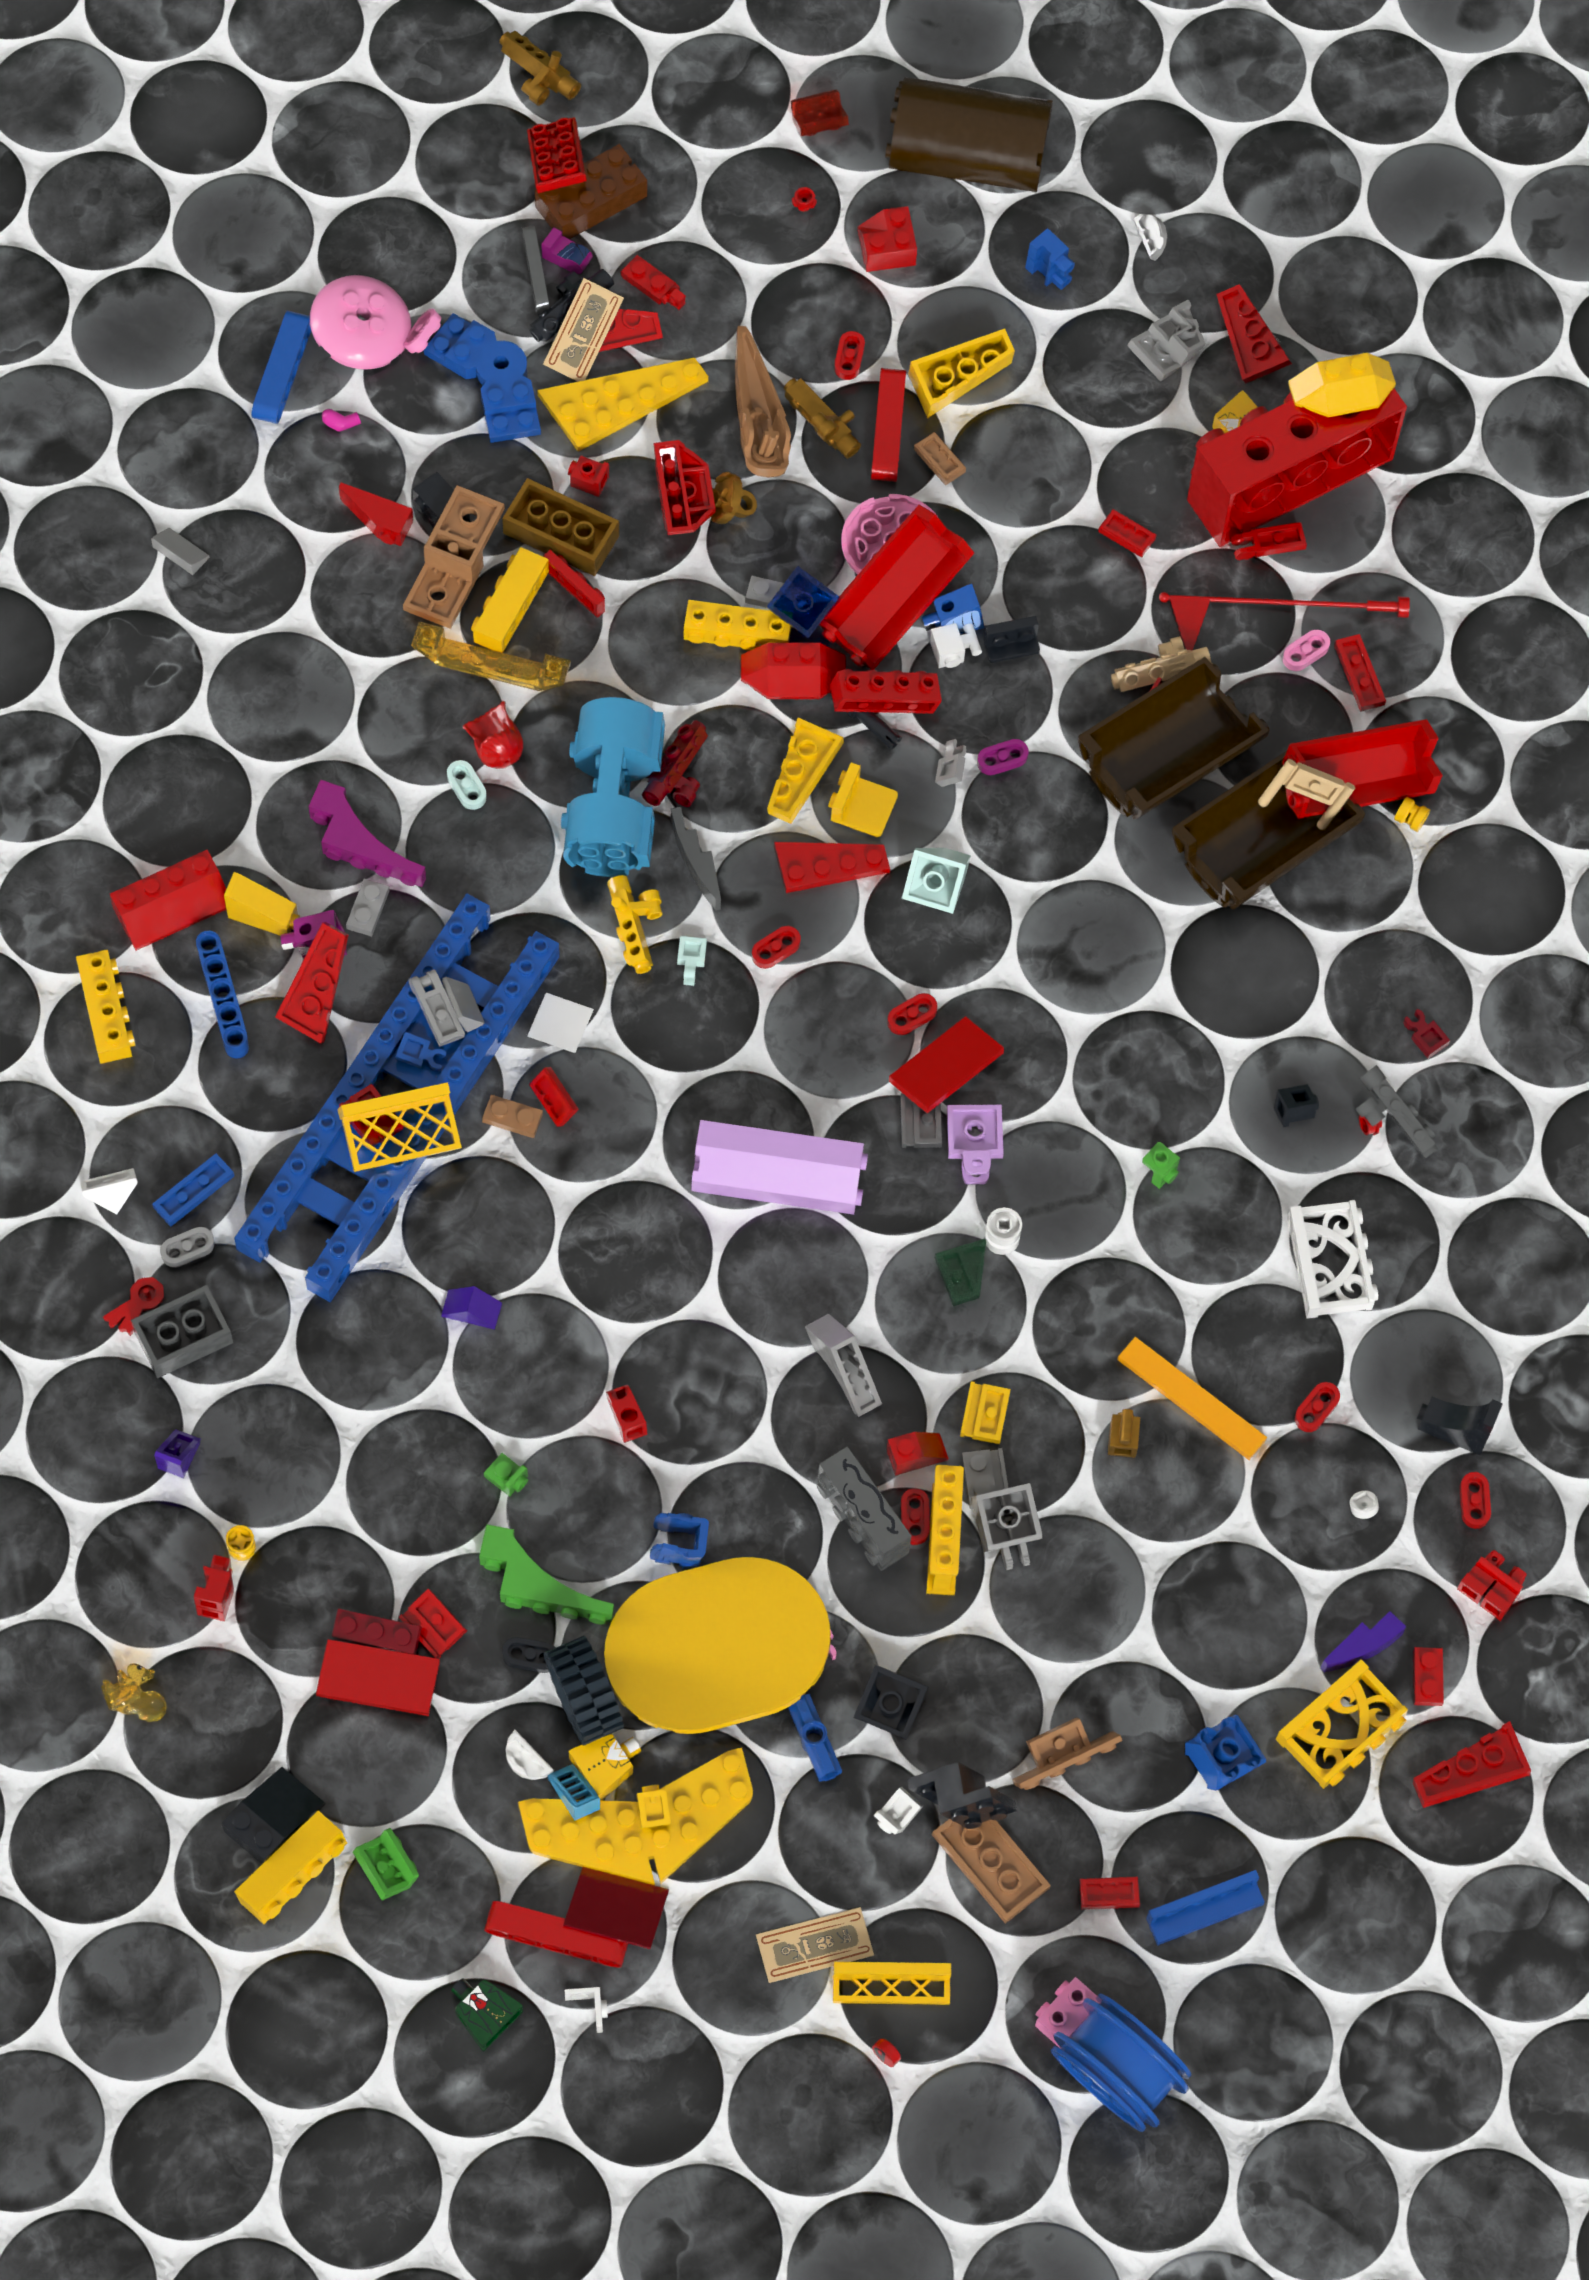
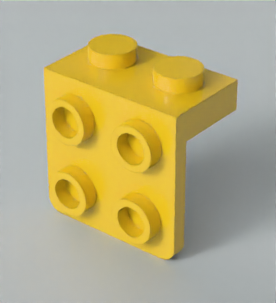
M851 762L848 770H843L838 781L840 789L838 793L833 792L828 807L832 808L831 821L875 837H880L897 801L898 793L893 789L860 778L861 766Z

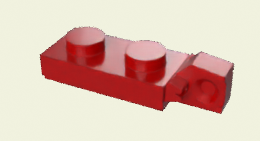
M636 255L621 271L623 279L659 305L668 302L680 310L686 304V295L680 291V287L676 282L640 256Z

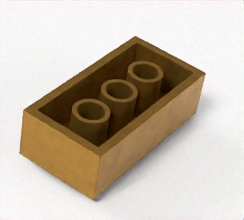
M528 478L502 518L503 534L541 552L547 553L551 550L556 555L564 557L569 565L593 576H596L619 538V520Z

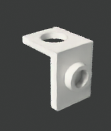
M600 1987L566 1989L565 2001L595 1999L597 2033L603 2032L602 2018H608L607 2000H601Z

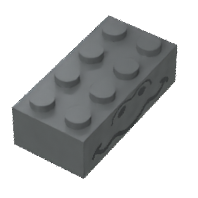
M845 1447L820 1463L817 1489L824 1499L829 1498L833 1503L832 1509L840 1521L845 1520L850 1527L848 1529L849 1534L855 1543L858 1544L860 1542L866 1550L864 1554L872 1566L877 1565L880 1571H883L909 1554L911 1534L850 1449Z

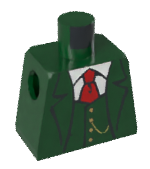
M462 1978L451 1989L461 2000L455 2008L457 2017L483 2052L523 2013V2006L518 2001L487 1980H482L473 1988Z

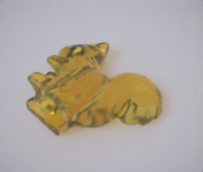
M132 1663L127 1667V1675L122 1670H118V1683L112 1684L107 1679L103 1680L101 1689L108 1709L125 1715L138 1714L140 1720H146L147 1722L162 1719L167 1711L165 1698L155 1691L143 1692L141 1684L154 1677L155 1671Z

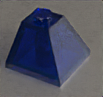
M797 566L766 608L809 639L840 597Z

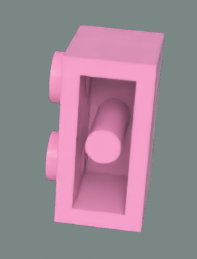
M1076 1977L1070 1983L1065 1980L1055 1992L1058 1997L1051 2004L1045 2002L1035 2014L1038 2017L1035 2027L1058 2047L1059 2045L1054 2040L1053 2035L1056 2032H1061L1070 2037L1089 2015L1082 2004L1083 2000L1089 1998L1098 2003L1096 2000L1097 1995Z

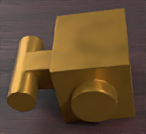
M1123 1409L1118 1414H1112L1108 1455L1136 1457L1140 1417L1134 1416L1133 1410Z

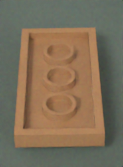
M948 1819L932 1832L935 1840L1005 1924L1050 1889L1051 1885L996 1820H988L982 1822V1825L978 1828L967 1829Z

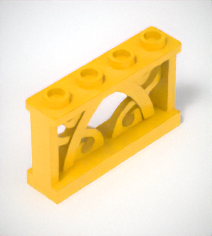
M936 1465L935 1483L932 1484L926 1594L955 1595L956 1576L959 1571L964 1468L962 1466Z
M1361 1659L1282 1728L1276 1740L1298 1760L1323 1789L1329 1784L1334 1787L1344 1778L1345 1774L1343 1771L1350 1765L1354 1769L1366 1758L1364 1753L1370 1747L1376 1750L1386 1740L1384 1735L1391 1729L1396 1732L1405 1724L1407 1720L1404 1717L1408 1709L1376 1678ZM1361 1679L1376 1694L1375 1696L1366 1698L1364 1690L1359 1683ZM1342 1697H1348L1350 1699L1349 1704L1356 1701V1705L1344 1707L1340 1700ZM1375 1702L1384 1703L1390 1710L1389 1718L1384 1721L1377 1720L1376 1713L1383 1710L1379 1708L1369 1710L1368 1705ZM1330 1707L1332 1710L1342 1714L1358 1711L1359 1728L1357 1738L1346 1740L1327 1738L1331 1728V1721L1326 1710ZM1316 1721L1324 1724V1731L1321 1736L1317 1735L1320 1729L1313 1727V1723ZM1369 1726L1377 1729L1367 1738ZM1295 1737L1314 1746L1310 1755L1294 1740ZM1319 1748L1325 1749L1323 1753L1324 1762H1326V1758L1329 1756L1335 1758L1336 1764L1332 1768L1323 1769L1318 1766L1316 1753ZM1342 1751H1352L1347 1757H1343Z

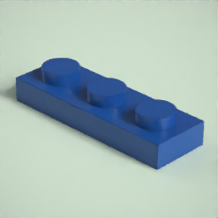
M216 1153L152 1204L153 1208L171 1227L234 1177V1172Z

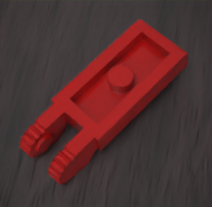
M1300 522L1253 529L1251 532L1236 534L1230 538L1233 546H1243L1252 542V546L1242 547L1234 552L1235 559L1237 560L1305 550L1307 547Z

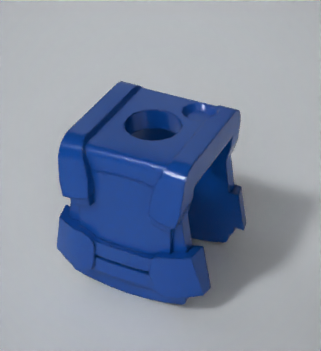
M685 1513L658 1514L654 1519L653 1525L655 1529L662 1532L695 1535L693 1549H685L666 1543L656 1544L650 1550V1559L655 1560V1563L671 1565V1562L679 1563V1566L683 1569L699 1567L701 1559L706 1553L709 1521L705 1518L693 1517Z

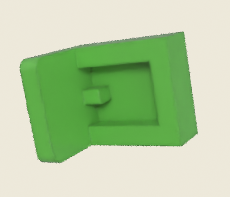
M1158 1142L1142 1160V1163L1153 1171L1151 1183L1159 1189L1165 1183L1170 1184L1179 1173L1177 1168L1180 1157L1164 1144Z

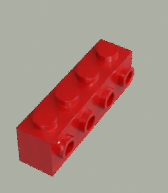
M844 669L838 671L830 683L835 712L933 714L942 702L937 673H927L926 671L908 673L900 670L878 672L877 670L853 671L851 669Z

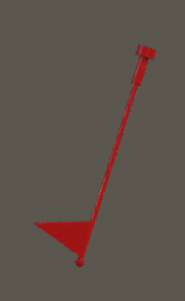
M1162 592L1159 595V600L1163 603L1170 600L1184 649L1191 651L1194 649L1210 602L1366 608V611L1397 612V617L1403 618L1409 617L1410 598L1398 596L1397 602L1367 600V603L1183 596L1168 595L1166 592Z

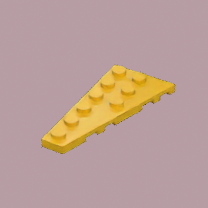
M695 358L540 389L537 390V395L579 452L707 383L708 375Z

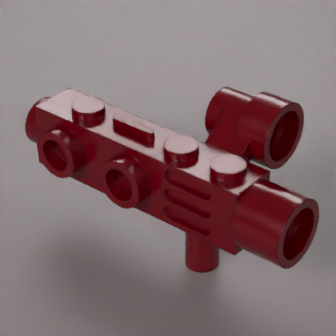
M695 720L691 724H685L679 728L676 739L665 749L660 772L653 771L649 776L645 777L648 779V785L642 792V797L647 803L659 806L667 793H671L674 788L676 790L673 793V799L681 806H691L696 798V792L700 787V783L695 778H685L682 775L708 737L703 723Z

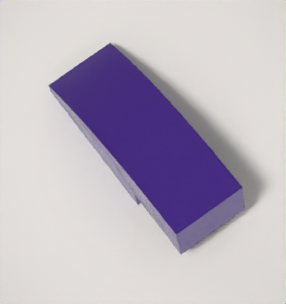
M1390 1611L1371 1630L1362 1622L1324 1659L1320 1669L1323 1672L1340 1670L1355 1665L1361 1659L1365 1661L1372 1658L1400 1638L1406 1626Z

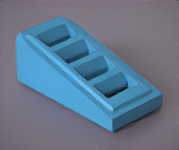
M574 1764L548 1775V1780L574 1821L600 1810L599 1796ZM570 1774H571V1776H572V1777H570V1778H568V1779H565V1780H563V1781H561V1782L559 1781V1779H561V1778H563V1777H565V1776H568V1775H570ZM573 1782H576V1783H577V1784L572 1785V1786H570V1787H568V1788H565V1787H564V1786H566V1785H568V1784H570V1783H573ZM578 1789L581 1790L573 1795L570 1794L571 1792H574ZM583 1796L586 1797V1798H584V1799H582V1800L576 1802V1799H579V1798H581V1797H583Z

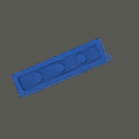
M1251 1871L1149 1910L1146 1920L1157 1946L1264 1905L1265 1901L1257 1885L1259 1880L1257 1871Z

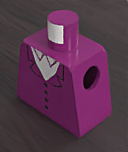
M334 910L297 918L293 921L294 932L281 934L283 950L298 948L302 957L305 958L322 922H327L345 932V929Z

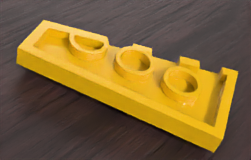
M797 718L796 728L793 736H791L788 745L789 749L786 758L783 760L779 779L776 780L767 807L768 814L790 824L844 744L842 736L800 718Z

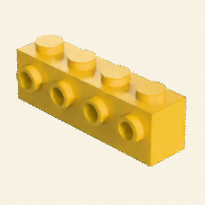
M522 547L519 548L516 555H511L507 563L505 575L499 576L493 596L489 595L487 597L481 617L477 616L472 624L471 631H473L475 643L503 654L549 573V560Z
M688 600L684 623V640L697 644L703 642L713 643L720 647H741L749 651L766 643H789L792 613Z
M108 950L76 956L100 1064L132 1057L130 1047L135 1046L132 1030L126 1031L125 1023L130 1022L127 1007H121L119 999L124 998L121 982L115 983L114 975L119 974L116 959H110Z
M317 1811L234 1891L240 1903L263 1924L269 1919L276 1917L280 1913L281 1908L291 1898L299 1895L303 1886L311 1878L317 1877L332 1858L342 1853L347 1844L342 1831L320 1811Z

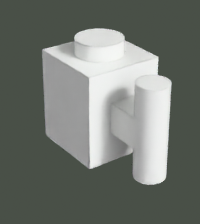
M956 623L931 629L930 644L938 668H952L963 663L966 648H970L973 656L982 653L973 624L963 626L964 635H960Z

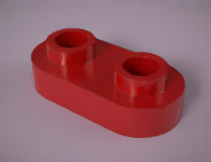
M846 332L839 341L834 370L836 375L843 380L854 379L860 372L865 340L858 332ZM849 346H854V347H856V348H855V349H850V348H848V347H849ZM848 367L851 370H844L843 368Z
M783 926L758 941L752 948L754 964L759 968L768 969L795 953L800 947V933L794 927ZM785 940H789L792 943L790 945H784L782 942ZM768 954L770 957L768 959L761 958V955Z
M921 993L893 1008L888 1015V1028L894 1034L906 1035L931 1021L937 1013L936 999L930 994ZM921 1007H925L928 1009V1011L923 1013L920 1012L919 1009ZM902 1020L906 1024L900 1026L896 1022Z
M1329 1382L1319 1383L1298 1407L1295 1414V1423L1299 1429L1304 1432L1318 1430L1334 1411L1340 1400V1391L1334 1384ZM1327 1396L1330 1401L1323 1402L1320 1397ZM1305 1416H1310V1417H1312V1418H1313V1422H1310V1423H1309V1422H1306V1421L1304 1420V1417H1305Z
M1478 1472L1466 1474L1460 1483L1462 1520L1468 1527L1474 1529L1484 1527L1491 1517L1489 1482L1483 1474ZM1469 1486H1476L1478 1492L1470 1491ZM1477 1512L1480 1515V1518L1474 1519L1471 1516V1513Z
M918 1488L907 1490L901 1498V1522L909 1533L913 1528L920 1531L919 1535L911 1534V1545L924 1543L930 1531L929 1498L923 1490ZM911 1502H917L920 1506L914 1509L911 1508L909 1504Z

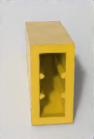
M233 873L224 894L229 919L280 936L283 933H289L294 930L293 921L300 918L296 903L239 873Z

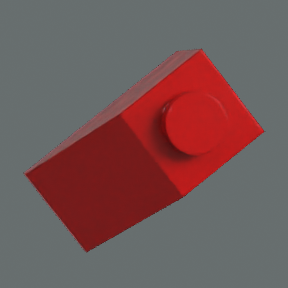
M912 1432L888 1439L887 1453L895 1476L949 1459L940 1433Z

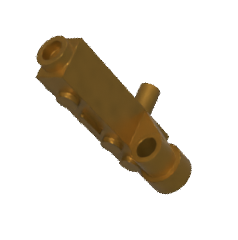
M517 31L506 32L502 35L499 42L502 45L501 51L535 77L533 80H526L521 89L529 96L530 101L537 106L542 105L550 94L548 88L555 93H561L568 100L573 99L579 93L581 83L570 76V72L559 64L562 56L559 51H553L551 57H549L545 51L540 50L527 37L522 36Z
M793 378L784 386L785 398L814 427V430L821 439L835 450L838 449L846 459L854 456L861 448V443L851 434L852 431L846 426L848 422L855 418L853 412L847 410L838 417L801 378L798 381Z

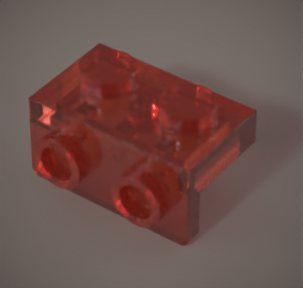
M837 89L791 100L793 123L801 136H812L818 132L837 130L849 125L848 115L841 105L840 93Z

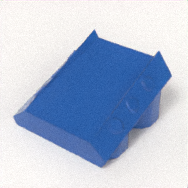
M1238 1715L1227 1717L1212 1728L1206 1727L1202 1729L1195 1738L1185 1743V1755L1189 1756L1207 1784V1789L1214 1791L1266 1763L1265 1756Z

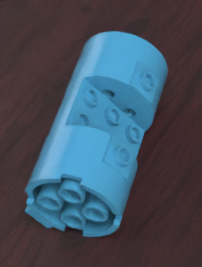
M617 697L595 699L581 707L578 732L575 735V742H570L569 753L570 758H574L576 768L595 778L593 780V793L578 796L570 803H567V812L562 813L561 828L566 830L563 857L571 867L577 864L585 868V873L603 877L629 875V870L631 869L640 870L642 867H650L655 825L653 807H645L640 802L630 798L629 795L631 781L643 779L653 771L660 772L665 733L663 712H655L649 706L635 700Z

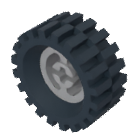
M581 1636L544 1653L546 1666L551 1675L550 1678L555 1686L556 1693L576 1736H578L583 1746L623 1729V1719L619 1712L618 1704L615 1701L614 1693L610 1688L609 1681L603 1672L595 1651L585 1636Z

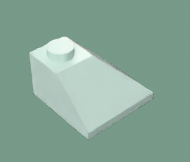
M915 848L902 899L953 914L965 880L971 855L948 848Z

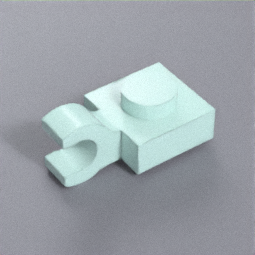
M680 936L677 965H685L683 985L694 986L696 966L704 967L707 938Z

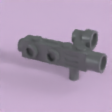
M1377 1065L1359 1078L1377 1098L1376 1100L1372 1096L1356 1108L1359 1115L1365 1117L1372 1127L1385 1118L1382 1112L1386 1110L1420 1155L1422 1154L1424 1158H1427L1438 1149L1433 1141V1138L1436 1137L1427 1124L1422 1126L1416 1119L1419 1115L1410 1102L1405 1105Z

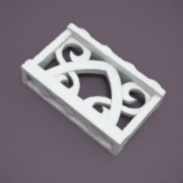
M1355 1200L1310 1207H1290L1287 1220L1306 1318H1316L1318 1315L1365 1309L1372 1310L1375 1301L1378 1300V1290L1376 1284L1371 1282L1370 1275H1373V1265L1371 1259L1366 1257L1365 1250L1368 1249V1240L1366 1233L1361 1232L1360 1224H1363V1215L1361 1208L1356 1207ZM1341 1215L1347 1219L1349 1226L1343 1230L1339 1227L1340 1221L1334 1224L1332 1230L1328 1228V1222L1333 1216ZM1324 1217L1322 1225L1304 1222V1219ZM1350 1236L1352 1237V1243L1347 1239ZM1318 1237H1321L1319 1247L1313 1248L1309 1245V1240L1317 1242ZM1327 1240L1338 1246L1349 1256L1346 1266L1336 1278L1327 1267L1312 1263V1258L1320 1255L1325 1249ZM1356 1266L1358 1268L1359 1275L1352 1274ZM1323 1273L1330 1282L1327 1284L1325 1277L1323 1281H1317L1315 1275ZM1356 1283L1362 1290V1294L1358 1298L1350 1299L1340 1290V1287L1343 1285L1346 1291L1354 1293L1351 1285ZM1334 1292L1339 1301L1320 1303V1299Z

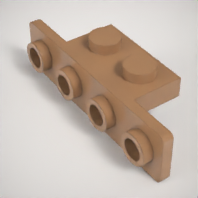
M1076 1717L1026 1741L1037 1767L1013 1778L1012 1781L1020 1789H1032L1040 1784L1039 1780L1048 1776L1050 1778L1057 1777L1066 1771L1065 1768L1073 1764L1082 1765L1091 1760L1090 1756L1098 1752L1107 1753L1117 1747L1116 1744L1122 1741L1121 1735L1112 1731L1089 1742L1081 1720Z

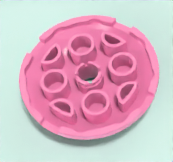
M351 275L338 278L328 283L319 291L311 307L310 327L319 347L322 346L331 355L330 358L336 362L356 369H375L391 363V360L402 354L405 350L403 343L411 330V318L405 302L389 285L372 277ZM359 315H362V317L365 318L366 321L360 320L358 318Z
M889 494V497L878 499L873 497L862 502L849 514L842 530V550L847 563L858 575L919 504L931 512H935L923 502L900 494Z

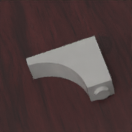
M830 1314L806 1325L805 1329L814 1350L831 1369L843 1389L854 1414L860 1417L880 1406L882 1402L855 1336Z

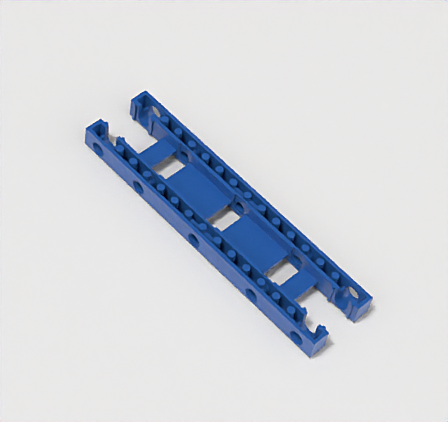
M466 894L410 978L415 976L418 978L426 975V972L434 969L442 985V978L444 977L468 984L477 1006L483 1009L481 1015L484 1025L470 1032L464 1030V1038L439 1047L408 980L234 1237L236 1249L261 1263L263 1258H267L269 1255L268 1238L275 1226L276 1230L280 1232L283 1229L286 1230L288 1227L287 1222L299 1204L339 1225L331 1239L326 1240V1246L313 1266L308 1267L305 1281L307 1290L331 1303L427 1158L425 1156L354 1172L342 1120H340L337 1110L339 1104L349 1100V1097L370 1084L375 1087L379 1080H383L388 1073L415 1089L448 1082L450 1089L449 1097L453 1114L455 1115L559 959V943L535 931L532 937H528L527 945L515 963L510 964V970L501 984L497 986L460 966L465 957L471 954L470 940L475 928L478 927V930L483 932L484 929H488L489 921L491 920L490 906ZM429 985L427 987H424L425 992H429L433 990V988ZM405 1032L431 1041L428 1049H442L447 1053L445 1058L440 1056L433 1058L436 1064L442 1066L440 1071L430 1069L426 1062H422L421 1068H417L395 1059ZM444 1102L433 1104L428 1114L442 1121L446 1114ZM428 1105L419 1108L425 1111ZM402 1111L395 1112V1114L399 1116ZM417 1111L413 1115L405 1112L401 1119L415 1127L422 1115ZM425 1117L418 1130L432 1137L439 1125ZM447 1119V1120L445 1121V1123H444V1124H446L447 1126H448V1124H449V1123H448V1119ZM350 1124L352 1133L360 1139H362L361 1136ZM404 1126L403 1130L393 1135V1137L405 1144L412 1131ZM440 1129L434 1139L435 1141L439 1140L445 1129ZM415 1133L408 1146L419 1152L424 1150L428 1141ZM388 1139L381 1152L392 1158L398 1155L402 1147ZM354 1140L355 1148L359 1143ZM378 1143L374 1147L379 1149L382 1143ZM431 1144L429 1149H432L435 1145ZM363 1145L357 1152L359 1165L371 1162L375 1155L373 1151ZM404 1150L402 1155L410 1154V1152ZM378 1155L375 1161L383 1160L384 1158ZM330 1160L368 1181L355 1202L314 1180L322 1165L326 1166Z

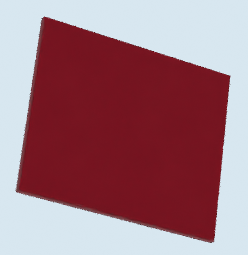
M582 1867L563 1926L651 1949L669 1889Z

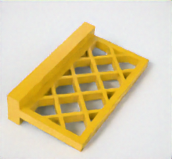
M448 1082L341 1105L337 1110L339 1118L342 1120L354 1172L461 1149L449 1097L450 1089ZM444 1102L446 1114L442 1121L428 1114L433 1104ZM428 1105L425 1111L419 1108ZM414 1109L422 1115L415 1127L401 1119L406 1110ZM402 1111L398 1117L393 1114ZM382 1115H387L395 1120L389 1133L375 1125L378 1118ZM375 1117L372 1123L366 1120L368 1118ZM425 1117L439 1125L432 1137L418 1130ZM447 1119H448L449 1126H447L446 1124H444ZM361 1121L369 1126L362 1139L352 1133L350 1122ZM398 1123L412 1131L405 1144L391 1135ZM441 1128L451 1133L453 1144L443 1146L434 1140ZM371 1129L385 1136L379 1149L365 1142ZM415 1133L428 1141L423 1151L417 1152L408 1146ZM388 1139L402 1147L396 1157L390 1158L381 1152ZM354 1140L359 1143L356 1148H355ZM431 1144H433V1145H435V1146L437 1147V1148L429 1149V1147H430ZM363 1145L373 1151L375 1155L371 1162L359 1165L357 1152ZM404 1150L410 1152V1154L402 1155ZM378 1155L384 1158L383 1160L375 1161Z

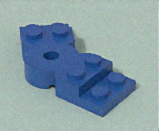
M452 313L424 349V355L465 379L476 378L477 375L482 385L481 401L490 443L541 435L532 382L527 378V359L523 350L512 342L496 341L494 331L475 320L470 323Z

